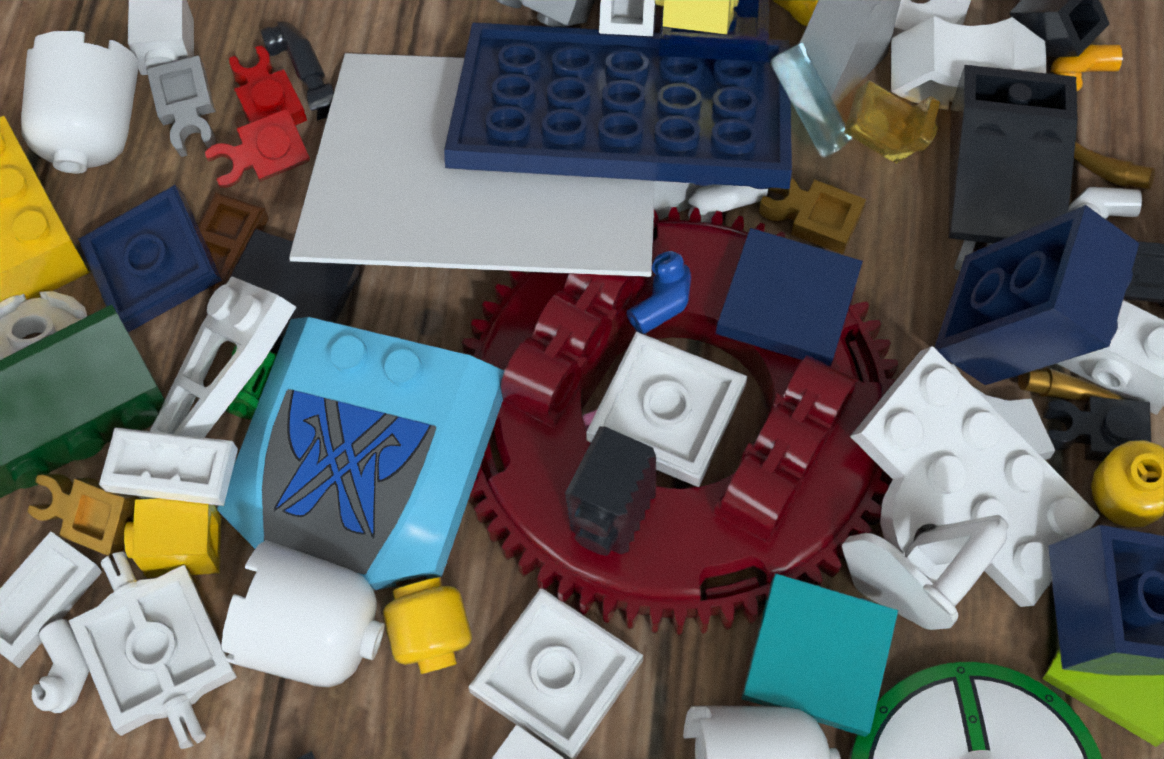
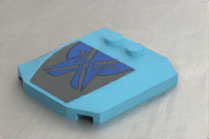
M311 317L291 319L235 461L224 506L218 505L217 510L254 549L265 540L350 569L362 575L374 590L394 587L398 581L422 576L428 579L442 577L503 401L501 382L505 371L471 355Z

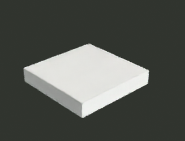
M636 332L586 432L587 441L592 442L599 426L608 427L653 447L656 454V470L699 487L744 391L747 376Z
M540 588L468 688L472 695L565 759H576L643 662V655L564 602L558 600V598L546 590Z

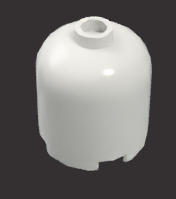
M53 31L36 36L34 48L28 49L21 134L30 149L40 157L53 163V167L57 170L74 174L87 171V168L108 164L123 152L129 131L139 61L132 51L119 42L109 40V47L107 49L99 45L84 43V32Z
M267 540L256 547L245 566L246 569L256 572L247 596L245 598L236 594L233 595L224 624L221 650L229 653L226 658L227 662L305 684L329 688L342 684L356 671L362 657L370 660L375 658L383 637L385 624L375 621L377 610L375 593L362 575L345 567Z
M691 706L686 715L683 736L684 739L696 738L695 759H841L836 748H829L827 738L816 719L799 709L780 706Z

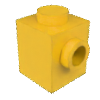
M161 498L135 500L134 521L127 522L124 530L126 555L134 560L147 578L160 577L182 565L186 566L191 575L220 573L221 515L215 505Z

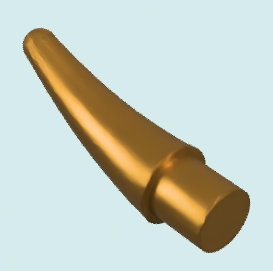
M1075 142L1074 159L1097 176L1124 188L1132 186L1151 189L1155 168L1136 165L1133 161L1107 157Z
M1049 368L1030 371L1018 377L1020 390L1036 392L1042 397L1088 401L1090 396L1122 399L1120 395Z

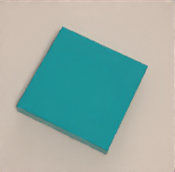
M775 574L768 593L741 699L762 706L799 709L816 719L818 723L866 737L871 731L899 610Z

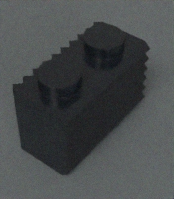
M599 426L565 492L567 495L566 502L568 503L569 522L571 523L570 530L576 534L575 540L580 545L592 552L605 556L609 555L611 550L618 554L629 552V543L634 541V532L640 530V521L645 519V510L650 509V500L656 498V454L653 447L608 427Z

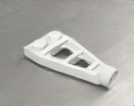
M231 276L227 284L219 287L210 298L207 305L208 315L186 355L150 432L204 438L264 361L296 309V306L277 294ZM225 341L236 344L235 354L212 384L204 387L203 381L220 345ZM196 396L199 397V398H200L199 401L196 403V405H195V406L192 408V410L189 412V410H190V408H191V406H192V404H193V402H194ZM138 496L142 499H155L152 497Z

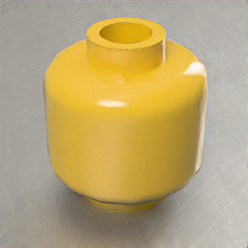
M1146 440L1128 441L1115 447L1095 470L1091 483L1093 501L1099 511L1110 521L1128 528L1145 527L1159 520L1164 515V448Z
M441 577L420 581L393 590L394 600L384 607L382 615L395 661L405 665L418 663L420 674L456 665L454 652L466 648L472 640V633L460 591L452 586H443Z

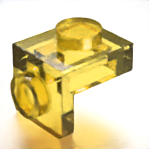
M869 80L856 91L844 133L897 164L916 151L921 152L931 144L938 129L935 120L940 101L929 96L913 107Z

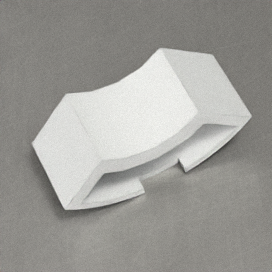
M932 16L891 38V92L914 103L948 110L949 101L953 102L964 65L1047 73L1045 41L1013 17L989 25L966 26L952 24Z

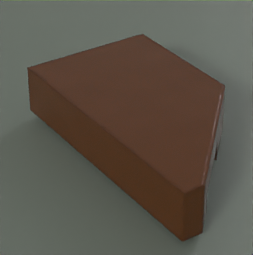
M216 192L198 224L222 281L212 286L214 292L222 285L227 284L255 229L263 231L269 219L265 208Z

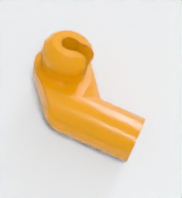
M1089 45L1078 57H1058L1053 61L1050 72H1054L1056 75L1076 77L1077 91H1079L1083 86L1082 72H1118L1122 64L1121 45Z

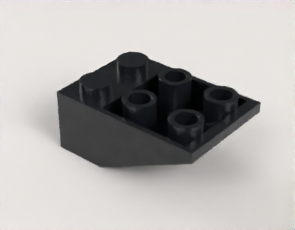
M964 65L951 105L948 238L996 243L1068 213L1078 121L1076 77Z

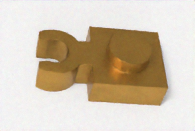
M792 177L790 189L770 188L771 191L785 197L784 200L776 201L766 196L762 197L759 213L763 217L772 221L792 219L794 223L791 235L840 254H844L866 203L865 198L815 179L807 192L799 189L797 182Z
M62 474L38 475L36 483L50 489L52 503L51 505L45 503L29 505L28 513L33 518L41 521L63 519L60 537L107 556H112L113 553L124 551L125 525L127 522H132L135 500H138V496L105 492L99 485L100 481L90 477L76 478L72 482L67 476Z

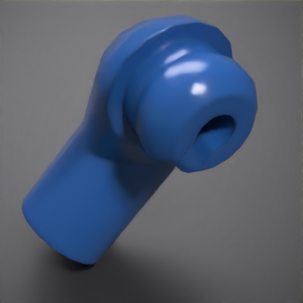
M667 251L659 254L654 259L652 270L656 275L653 281L652 296L627 310L628 319L636 332L646 334L686 308L689 301L692 277L690 268L684 264V260L679 253Z

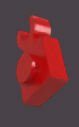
M262 45L255 47L259 62L254 67L245 68L241 66L236 55L229 58L234 79L240 85V87L234 90L249 123L288 108L295 126L307 121L304 108L285 70L282 69L273 73L269 53Z
M288 108L237 128V134L242 144L234 147L229 144L220 143L211 146L205 151L208 162L220 157H226L233 163V169L229 174L217 178L219 188H229L236 185L242 179L244 171L252 168L258 181L262 182L310 162V157Z

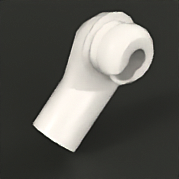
M714 184L697 188L688 201L691 205L688 216L690 218L694 208H699L701 222L711 223V218L716 211L724 212L760 202L763 196H767L768 189Z
M1088 187L1069 205L1068 212L1087 205L1105 219L1108 216L1138 217L1142 205V194L1139 189Z

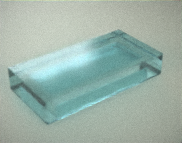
M802 42L771 59V64L820 156L824 158L840 150L853 139Z

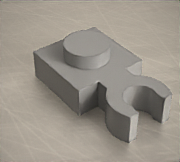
M199 55L146 69L159 120L163 126L174 123L170 130V140L181 157L187 156L185 140L192 133H200L207 148L215 145L216 138L207 121L201 118V115L216 111L204 64Z

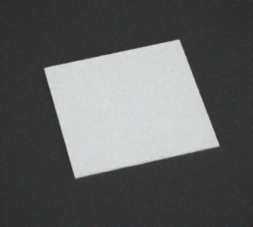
M345 53L290 252V261L651 277L655 181L445 168L444 148L464 58Z

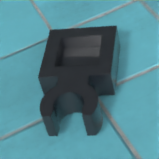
M1090 396L1084 406V411H1080L1074 404L1064 400L1049 402L1043 411V418L1060 420L1067 428V431L1049 430L1047 432L1054 449L1065 450L1074 443L1085 444V460L1103 461L1115 447L1128 441L1146 440L1151 442L1150 402Z

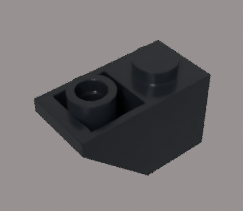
M1021 0L1009 12L1011 17L1045 41L1046 56L1078 57L1110 24L1102 0Z

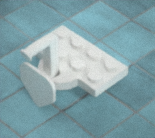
M933 346L921 350L850 436L893 479L882 501L880 524L884 539L874 534L864 533L849 536L842 544L853 584L864 596L883 606L899 610V615L925 629L951 628L958 619V612L955 606L967 594L984 571L1020 607L1034 606L1052 581L1048 546L1090 529L1099 518V514Z

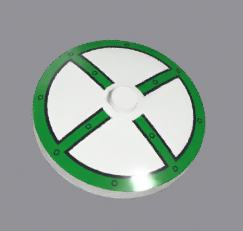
M981 662L941 664L912 674L897 683L877 702L870 734L866 737L856 735L849 755V759H1103L1095 740L1083 721L1055 692L1023 673L1007 667Z

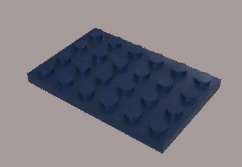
M472 22L444 148L445 168L681 182L700 186L714 184L748 186L755 189H790L792 174L790 40L669 33L637 36L599 33L598 29Z

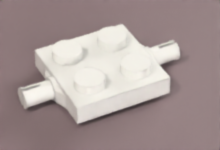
M113 553L112 555L121 575H119L114 562L109 556L101 561V566L104 568L114 592L98 607L69 620L73 633L113 729L120 736L154 719L168 717L179 742V747L181 749L192 747L194 745L187 732L185 723L191 737L197 744L204 740L206 735L202 731L191 705L196 703L202 695L237 678L231 663L226 661L227 654L221 650L222 642L193 578L185 565L158 578L137 581L127 560L126 553Z

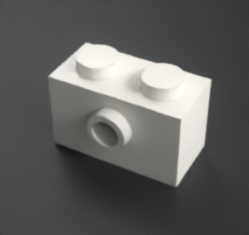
M1123 300L1117 320L1118 329L1111 340L1110 347L1056 364L1120 395L1126 400L1150 402V412L1157 415L1164 406V320Z

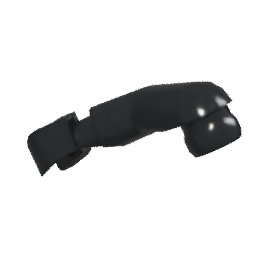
M277 21V26H268L260 30L269 56H276L283 51L287 52L297 77L309 89L307 91L308 105L311 111L317 109V121L327 118L334 91L331 83L324 84L323 82L325 74L310 41L296 27L286 21Z

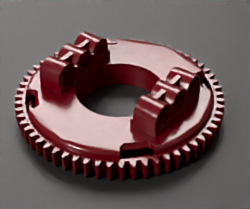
M671 207L668 220L659 221L654 209L652 263L661 253L667 251L679 253L684 260V264L690 268L692 278L689 301L686 308L681 313L644 335L654 339L687 338L711 344L732 355L748 369L757 381L765 397L769 416L753 445L749 443L744 450L738 470L729 477L695 488L675 489L656 486V498L650 500V509L645 510V519L640 521V530L634 532V541L629 543V552L618 554L611 550L610 554L605 556L592 552L580 545L575 540L576 534L570 530L571 523L569 522L568 503L566 502L567 495L565 492L591 442L587 441V429L583 421L582 410L617 355L628 349L636 330L628 319L627 310L652 296L653 281L656 275L651 269V277L529 271L526 275L522 271H510L513 289L497 284L495 292L499 304L484 301L482 309L485 320L473 319L471 327L474 338H463L462 346L465 354L505 371L501 382L503 401L494 425L497 447L504 470L500 473L497 472L491 454L490 443L488 442L468 500L470 504L479 503L474 508L475 516L480 524L492 521L487 527L488 537L491 542H497L506 538L501 546L502 554L506 560H510L523 553L518 563L519 572L523 577L539 567L540 572L537 578L539 588L545 590L552 583L558 581L560 583L558 600L564 603L574 592L580 594V612L583 615L587 614L594 602L603 604V621L606 624L611 621L616 609L626 612L627 628L630 630L634 628L639 615L650 616L651 631L654 634L658 632L662 618H673L675 631L678 635L683 633L686 618H697L699 629L704 634L708 630L710 616L720 615L725 629L729 630L732 628L734 611L742 610L748 622L753 624L758 614L757 604L762 602L766 605L771 582L775 574L821 587L823 579L820 571L834 578L841 568L838 557L846 560L842 549V544L849 536L864 533L871 534L872 529L868 524L876 525L881 519L882 507L879 505H882L883 498L893 479L850 436L896 381V379L891 378L896 373L898 361L896 359H884L888 354L891 342L889 339L874 340L881 327L880 320H870L863 323L870 306L867 301L851 305L850 302L831 366L809 355L800 360L715 334L720 314L749 233L743 231L744 218L742 216H738L732 223V226L728 227L722 225L721 211H716L711 218V223L701 222L699 208L693 209L689 221L680 220L677 207ZM760 222L754 229L764 232L765 224ZM781 231L777 236L785 238L786 233ZM855 364L862 378V382L858 378ZM752 566L765 571L767 575L764 586H759L755 576L734 584L706 589V600L700 601V585L705 578L734 573Z

